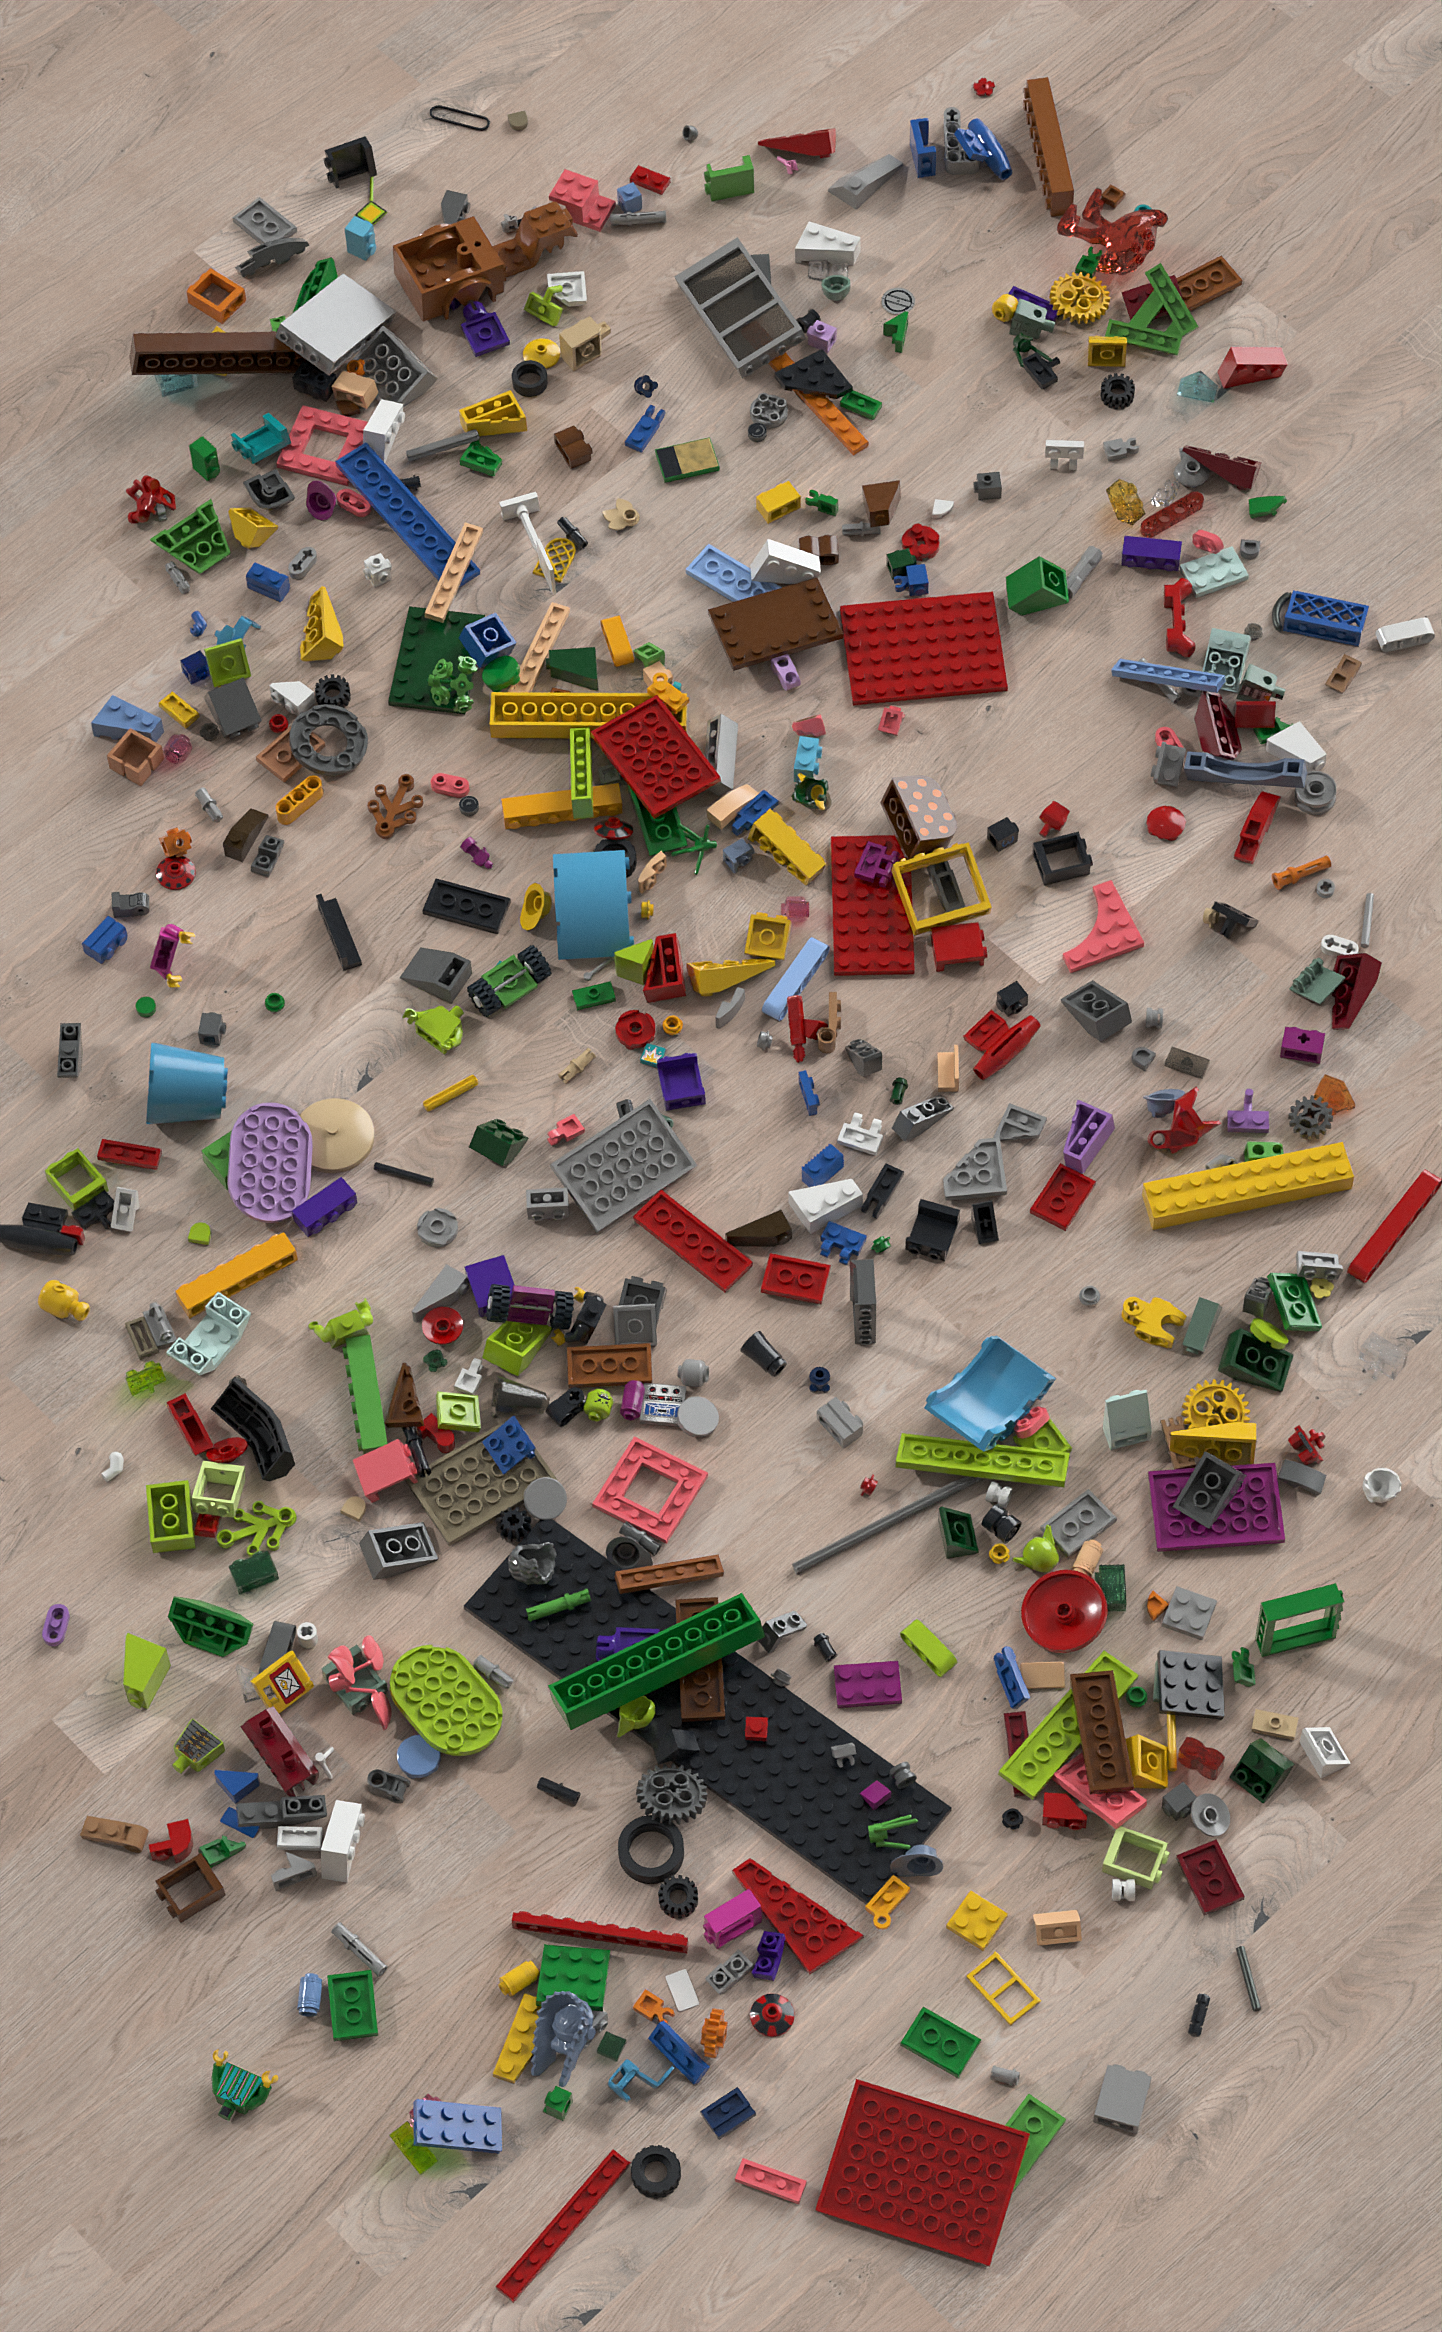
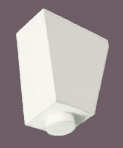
M1300 721L1267 739L1266 751L1279 759H1304L1307 772L1319 771L1325 766L1327 754Z

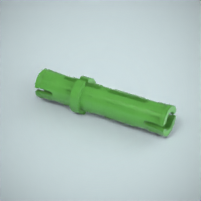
M588 1589L570 1595L567 1593L564 1594V1597L527 1608L526 1612L529 1621L531 1622L566 1609L572 1610L575 1606L591 1602Z

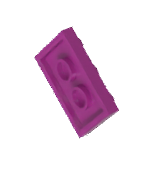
M899 1661L834 1665L837 1708L902 1704Z

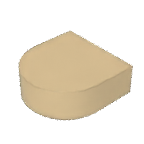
M354 1496L346 1500L340 1511L341 1514L360 1522L366 1512V1505L362 1498Z

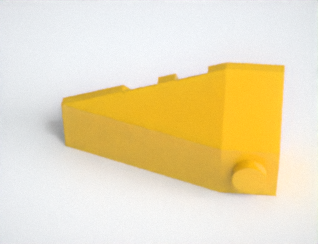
M321 586L309 600L306 615L309 617V621L303 630L306 633L305 641H301L300 645L302 661L332 659L344 648L343 634L327 590L324 586Z
M769 958L743 959L742 963L731 960H724L723 964L712 963V961L686 963L694 991L705 997L712 996L715 992H721L776 966L775 961Z
M1233 1422L1171 1432V1452L1190 1458H1202L1204 1452H1208L1231 1466L1254 1464L1256 1423Z

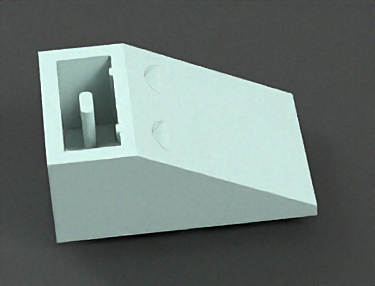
M1212 628L1202 672L1225 675L1226 682L1220 688L1221 690L1238 693L1250 646V635Z
M1134 1390L1129 1394L1123 1396L1114 1395L1105 1400L1103 1431L1110 1450L1151 1440L1152 1428L1147 1390Z

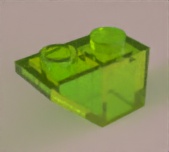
M408 2121L389 2135L420 2175L439 2161L429 2147L414 2146V2126Z

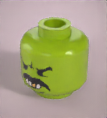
M595 1389L588 1393L583 1410L590 1420L598 1422L609 1417L613 1399L608 1391Z

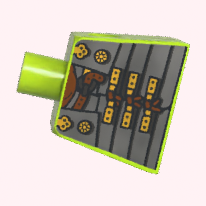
M192 1718L173 1747L178 1759L172 1766L180 1774L188 1766L196 1772H200L225 1752L224 1743Z

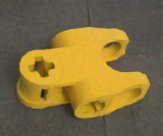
M1129 1297L1123 1303L1121 1314L1124 1322L1136 1327L1134 1331L1136 1337L1151 1345L1164 1348H1172L1175 1338L1164 1331L1161 1326L1166 1323L1184 1326L1187 1318L1182 1311L1170 1302L1158 1297L1152 1298L1150 1303L1137 1297Z

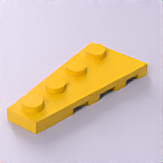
M524 1993L494 2069L493 2077L514 2084L531 2061L530 2059L533 2056L531 2052L535 2047L532 2043L535 2037L533 2032L537 2028L535 2021L539 2018L537 2011L542 2008V2006H536L537 1997Z

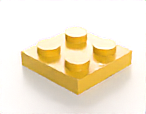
M970 1890L946 1924V1928L984 1951L1008 1917V1913Z

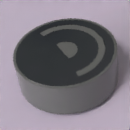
M753 423L748 427V437L750 440L760 442L766 438L767 429L762 423Z
M473 796L463 797L459 802L460 812L465 816L475 815L479 810L478 800Z

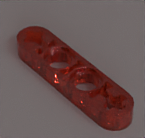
M1191 492L1147 517L1141 522L1140 533L1147 538L1154 537L1201 510L1204 505L1203 494ZM1181 507L1185 511L1183 513H1177L1175 509ZM1162 516H1166L1170 520L1167 522H1162L1159 518Z

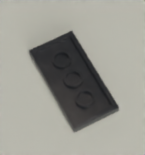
M436 878L422 912L424 915L498 934L510 906L511 898Z

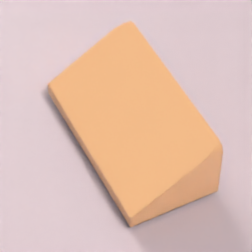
M1064 1662L1021 1663L1020 1673L1027 1689L1065 1688Z

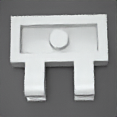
M1046 440L1045 458H1051L1050 469H1058V458H1070L1069 470H1077V459H1083L1084 441Z
M855 1112L851 1123H844L837 1139V1144L876 1156L883 1140V1135L879 1134L882 1128V1121L874 1118L870 1130L860 1128L863 1115Z

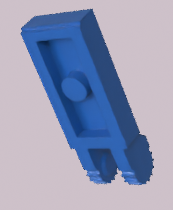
M650 405L645 415L641 417L626 439L625 446L642 453L659 429L660 423L666 414L665 410L660 409L654 420L651 417L655 412V406Z
M1005 1646L1002 1648V1654L996 1653L993 1659L1010 1707L1018 1709L1030 1699V1695L1015 1660L1016 1655L1013 1649Z

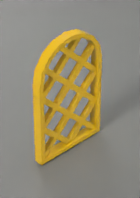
M555 538L544 548L554 570V575L557 576L554 579L559 583L562 582L576 553L575 545L567 538ZM561 542V545L555 547L554 543ZM571 545L573 549L567 551L565 546ZM563 547L565 552L558 553L557 549ZM554 550L556 555L550 557L548 552ZM567 554L569 559L562 561L560 556ZM558 557L560 562L553 564L551 559ZM538 560L533 570V574L545 578L544 574L540 573L542 569H538ZM562 565L563 569L557 571L555 566Z

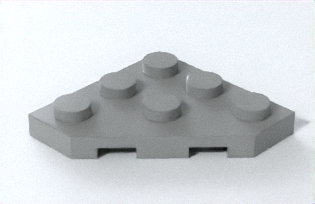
M1000 1137L979 1139L974 1144L973 1149L968 1154H965L956 1164L953 1171L943 1178L945 1201L1007 1195Z

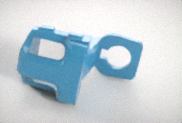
M241 616L234 628L225 625L221 631L216 630L214 634L217 637L216 645L240 638L243 639L250 626L260 629L261 625L245 616Z
M626 2059L611 2076L608 2086L628 2103L631 2098L623 2089L635 2076L652 2088H658L672 2073L674 2067L671 2066L663 2077L656 2082L639 2071V2068L633 2062ZM621 2072L623 2078L616 2085L612 2080Z

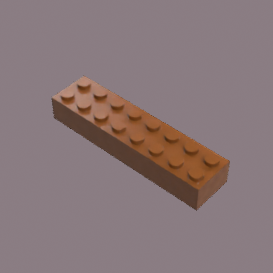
M1049 78L1027 80L1026 88H1023L1024 98L1026 99L1023 100V109L1028 113L1026 114L1027 125L1031 126L1029 128L1030 139L1034 140L1032 142L1033 153H1037L1035 161L1036 166L1040 167L1039 180L1043 181L1042 193L1047 198L1045 199L1046 210L1050 211L1051 217L1073 214L1074 187Z

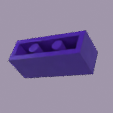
M1124 536L1121 566L1179 571L1182 541Z
M340 1177L293 1209V1221L307 1237L317 1234L325 1225L335 1222L341 1214L355 1207L358 1203L356 1193Z

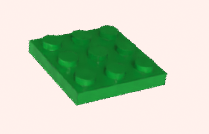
M544 1944L536 2006H541V2003L546 2000V1996L553 1995L555 1991H570L579 1999L588 2003L592 2011L603 2012L610 1950Z

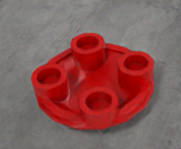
M1160 806L1153 809L1147 816V831L1150 835L1175 841L1184 831L1186 820L1182 812L1175 807Z

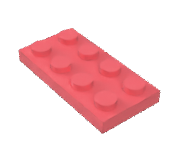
M1080 1753L1053 1774L1052 1780L1115 1829L1119 1828L1147 1806V1800L1134 1790L1090 1795L1083 1753Z

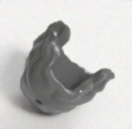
M545 1542L543 1544L516 1546L508 1558L509 1571L513 1578L528 1585L548 1583L554 1574V1560L557 1555L553 1548V1543Z

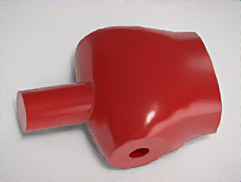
M1052 801L1039 817L1045 823L1039 835L1045 838L1052 828L1061 831L1070 811L1058 802Z

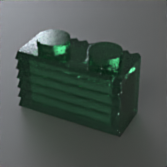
M258 1551L250 1558L245 1560L238 1559L232 1565H229V1571L239 1595L279 1579L269 1551Z
M1099 1565L1098 1572H1094V1580L1104 1593L1108 1611H1126L1125 1565Z

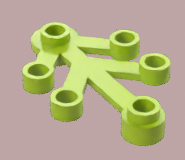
M262 1501L254 1502L252 1505L254 1514H266L273 1517L268 1520L248 1514L243 1509L237 1508L235 1516L241 1513L242 1517H234L233 1520L237 1523L244 1521L252 1524V1526L233 1533L228 1529L221 1530L217 1534V1542L220 1547L229 1548L235 1541L256 1534L252 1544L247 1547L248 1556L254 1559L260 1555L259 1548L269 1528L276 1526L272 1537L267 1539L268 1549L276 1551L280 1547L279 1540L285 1528L293 1526L296 1522L297 1516L292 1508L282 1507L277 1510L265 1505ZM257 1506L263 1507L261 1510L255 1509ZM285 1516L290 1517L288 1520H283ZM224 1539H229V1540H230V1541L227 1542V1543H223V1542H222ZM273 1541L277 1542L275 1546H271L270 1543ZM256 1549L257 1551L256 1553H250V1550Z

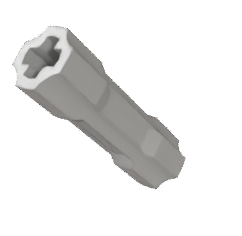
M1089 546L1073 571L1066 577L1069 598L1074 597L1083 581L1103 558V553L1100 549Z

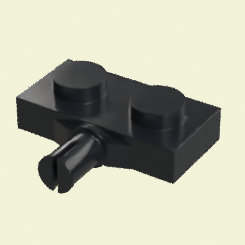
M1035 352L1022 359L1023 368L1042 390L1058 382V376L1052 370V367L1060 364L1058 357L1053 358V361L1049 362Z
M104 1190L71 1212V1214L84 1230L98 1222L105 1229H109L108 1226L111 1227V1222L107 1219V1215L113 1211L115 1201Z

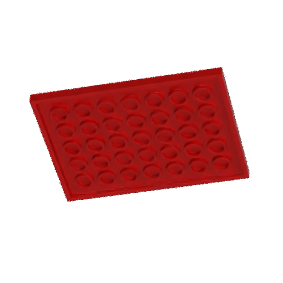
M993 591L840 606L853 706L1008 691Z
M856 2079L815 2211L990 2267L1030 2133Z

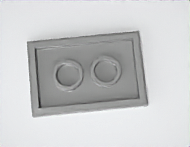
M260 197L232 217L233 222L259 244L289 238L297 232L295 225Z
M1087 1489L1041 1525L1040 1530L1044 1533L1046 1525H1050L1055 1545L1069 1559L1081 1549L1084 1541L1095 1539L1114 1524L1117 1518Z

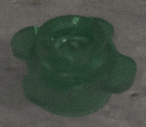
M438 1349L430 1351L423 1357V1362L427 1363L430 1372H436L438 1368L445 1367L448 1364L447 1359L443 1358L441 1350Z

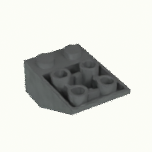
M420 947L400 976V979L452 1004L472 975L471 961L453 952Z

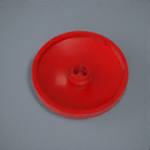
M1058 1570L1039 1578L1028 1589L1021 1607L1022 1623L1031 1640L1039 1647L1054 1653L1075 1652L1088 1646L1103 1630L1108 1613L1106 1598L1097 1582L1090 1576L1075 1570Z

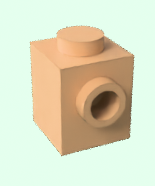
M660 661L643 669V680L648 687L653 684L654 674L659 672L665 673L668 676V683L672 685L673 675L669 669H665ZM658 678V679H657V681H663V680H664L663 678Z

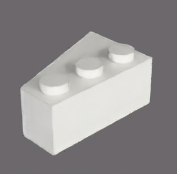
M808 222L795 247V263L813 261V264H819V261L830 262V264L854 265L861 252V237Z
M381 399L363 430V444L367 443L385 463L399 427L404 422L405 412H403V404Z
M767 539L750 565L752 581L796 584L816 578L821 572L819 556Z
M336 1800L321 1848L322 1879L348 1882L356 1843L359 1842L360 1838L359 1829L363 1827L365 1821V1814L362 1813V1804Z

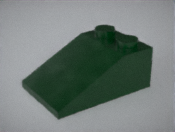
M1240 1328L1228 1335L1218 1371L1238 1381L1282 1392L1294 1355L1284 1349L1273 1348L1270 1346L1272 1343L1268 1341L1266 1343L1262 1342L1254 1334Z

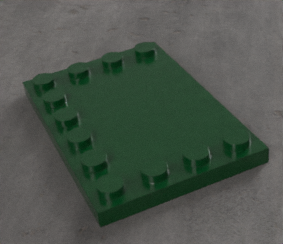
M409 606L388 699L389 706L465 715L466 712L453 711L455 706L454 700L459 697L456 690L450 692V699L447 705L444 703L437 705L432 697V686H428L427 679L430 674L433 675V670L441 659H445L446 662H452V674L459 677V674L462 672L458 669L460 663L458 657H471L459 640V636L466 625L484 618L485 615L448 611L442 623L426 618L425 611L427 608ZM474 672L466 674L469 682L473 681ZM449 684L441 685L446 687L447 689L451 687ZM470 690L465 692V696L470 695Z

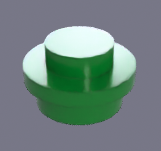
M271 993L265 999V1007L270 1012H279L285 1006L283 996L278 993Z
M1132 1687L1126 1693V1701L1132 1707L1139 1708L1147 1702L1148 1695L1142 1687Z

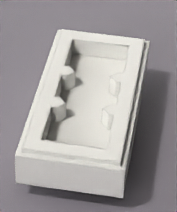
M278 1826L277 1850L321 1851L323 1829L322 1827Z

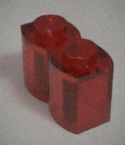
M1186 1737L1178 1753V1761L1183 1766L1197 1770L1203 1777L1210 1780H1216L1224 1767L1225 1757L1221 1752L1214 1748L1205 1747L1201 1741L1192 1737Z

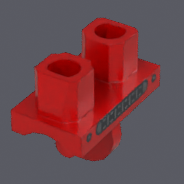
M1296 1426L1294 1428L1296 1432L1288 1438V1441L1294 1450L1302 1445L1306 1446L1307 1449L1298 1454L1304 1465H1309L1314 1461L1318 1464L1321 1463L1323 1459L1314 1446L1317 1445L1319 1449L1325 1447L1322 1442L1326 1437L1323 1432L1316 1433L1314 1429H1311L1309 1431L1311 1437L1308 1438L1301 1426Z

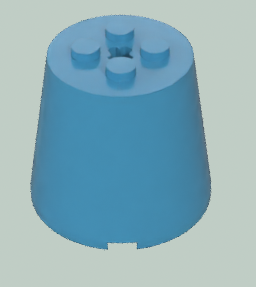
M151 1043L146 1124L221 1119V1110L226 1107L228 1068H224V1057L159 1043Z

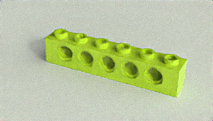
M570 728L574 819H585L593 817L590 728Z

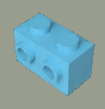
M354 216L344 228L347 252L367 261L370 255H373L376 251L374 227L369 221Z
M799 737L794 764V782L799 781V773L813 778L815 774L818 775L819 763L817 761L822 756L819 738Z

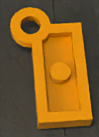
M659 672L654 674L653 684L647 688V693L652 697L658 695L666 707L677 714L689 703V697L668 683V676L665 673ZM658 678L664 679L663 681H657Z
M895 1875L885 1883L865 1906V1910L874 1916V1926L880 1930L887 1929L890 1926L891 1912L910 1892V1887ZM883 1917L886 1919V1923L880 1924L878 1919Z

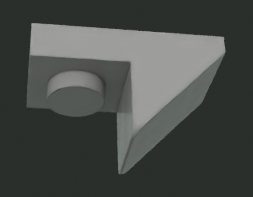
M286 1852L291 1868H281L271 1875L275 1890L277 1891L316 1876L317 1872L314 1863Z

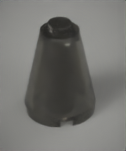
M497 1376L496 1380L499 1383H494L491 1406L495 1407V1412H491V1417L505 1418L543 1414L550 1404V1397H546V1392Z

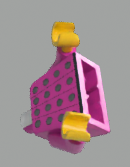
M174 924L161 927L150 969L156 970L167 980V985L170 988L180 987L178 982L182 981L180 975L172 976L170 971L179 939L183 944L192 945L190 937H195L194 933L184 932V930Z

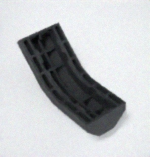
M234 1378L211 1407V1410L246 1440L253 1451L262 1480L270 1482L287 1476L295 1466V1462L280 1419L270 1406L239 1379Z

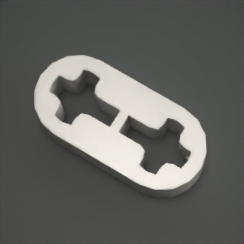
M1326 935L1321 942L1322 952L1337 958V955L1358 954L1359 947L1351 940L1335 935ZM1329 942L1333 943L1331 947L1327 946ZM1348 949H1352L1350 953L1346 952Z

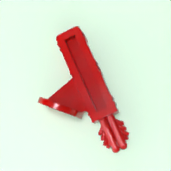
M801 995L787 997L791 1046H795L793 1058L797 1063L803 1062V1058L806 1056L804 1054L805 1048L802 1047L803 1044H806V1037L818 1040L817 1031L821 1027L828 1028L826 1022L804 1019Z

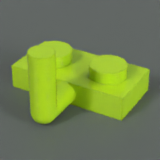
M561 285L548 287L544 298L534 292L529 293L523 310L553 327L557 326L563 309L550 301L553 294L562 292L563 287Z

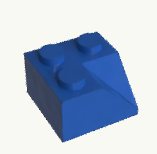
M496 612L466 625L459 636V640L477 662L476 664L479 668L487 666L495 658L510 655L517 644Z

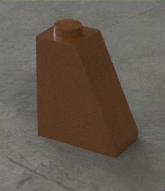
M900 480L862 485L863 503L870 528L890 525L901 499Z

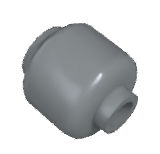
M686 1359L682 1366L679 1365L677 1376L681 1378L682 1384L685 1386L702 1387L705 1382H708L709 1366H706L703 1360Z

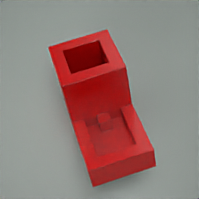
M188 1819L167 1824L170 1840L149 1844L152 1861H165L169 1857L174 1856L175 1863L177 1864L190 1855L193 1849V1836Z

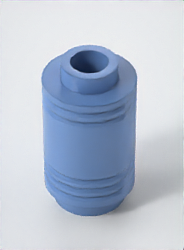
M307 1973L305 1977L300 1978L297 2010H299V2014L302 2016L314 2017L317 2016V2012L320 2010L322 1979L318 1978L317 1974Z

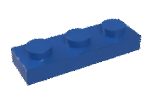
M665 2021L659 2022L648 2037L693 2085L699 2083L710 2068Z

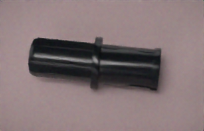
M561 517L557 521L559 527L565 532L566 538L570 539L579 550L584 549L588 545V541L580 534L578 527H574L566 517Z
M541 1777L537 1783V1789L553 1795L554 1799L560 1798L576 1805L580 1798V1792L563 1786V1783L558 1784L544 1777Z

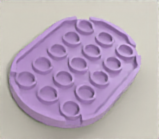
M279 1103L257 1104L240 1115L233 1126L229 1147L228 1190L236 1207L247 1217L255 1221L277 1223L292 1217V1210L304 1203L309 1195L312 1135L307 1123L302 1120L295 1110Z

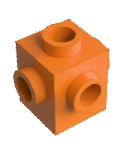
M178 827L166 831L167 835L159 838L166 857L176 855V857L187 854L186 850L192 848L190 845L192 843L191 836L188 832H185V829L178 830Z

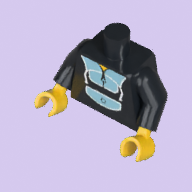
M575 1287L574 1289L578 1292L574 1295V1299L579 1303L584 1302L571 1331L564 1334L560 1329L554 1330L556 1335L551 1337V1339L557 1345H562L565 1341L567 1343L583 1342L587 1344L607 1305L604 1303L602 1295L585 1292L581 1288Z

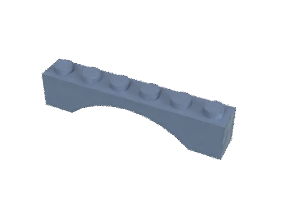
M1188 751L1184 767L1187 780L1293 788H1304L1307 775L1304 759L1283 758L1268 763H1242L1225 760L1208 753Z

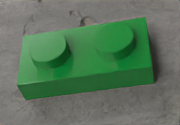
M853 390L843 396L840 406L874 420L882 408V402Z

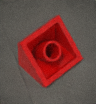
M1236 701L1234 705L1235 728H1274L1276 701Z

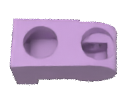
M788 654L771 659V669L774 675H777L785 691L801 685L799 675ZM785 660V662L777 664L778 661Z

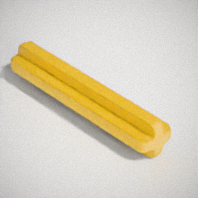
M470 1075L424 1100L423 1106L425 1110L430 1112L478 1085V1080L474 1075Z

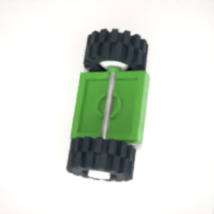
M530 945L518 953L517 958L513 954L481 975L479 980L467 987L472 1003L475 1004V1007L479 1009L483 1016H490L499 1010L501 1005L506 1009L535 990L538 983L551 976L552 972L549 963L546 962V958L542 956L541 951H538L537 947Z

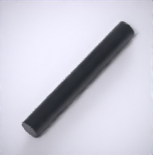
M375 1162L374 1170L429 1186H432L434 1183V1178L378 1162Z

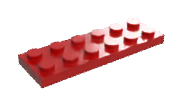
M660 1190L633 1216V1220L724 1293L753 1266V1262L663 1190Z

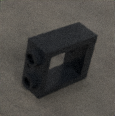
M1079 831L1033 843L1032 854L1044 886L1090 874V866H1093L1092 857L1090 854L1087 855L1086 841L1084 838L1081 839ZM1075 847L1081 864L1052 871L1046 854Z

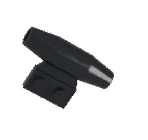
M28 1202L22 1216L23 1225L0 1224V1243L16 1249L48 1255H75L78 1245L76 1238L59 1233L68 1217L67 1209Z

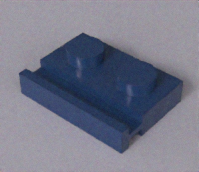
M738 2087L700 2111L701 2116L716 2134L718 2140L756 2116L755 2110L750 2106V2103Z

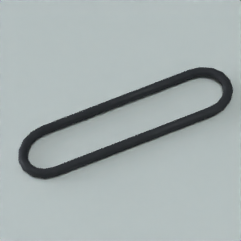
M442 105L433 106L429 112L433 119L475 130H486L490 126V121L485 116ZM435 108L455 111L485 119L487 125L483 128L436 117L432 114V111Z

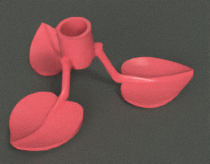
M368 1635L364 1637L362 1643L364 1654L368 1659L366 1663L354 1668L353 1656L344 1645L335 1648L328 1655L327 1658L335 1664L340 1672L329 1676V1685L333 1692L345 1689L346 1693H372V1705L384 1731L387 1729L392 1716L391 1705L384 1692H377L376 1689L352 1688V1684L355 1683V1672L370 1664L374 1671H379L383 1667L382 1651L374 1638Z

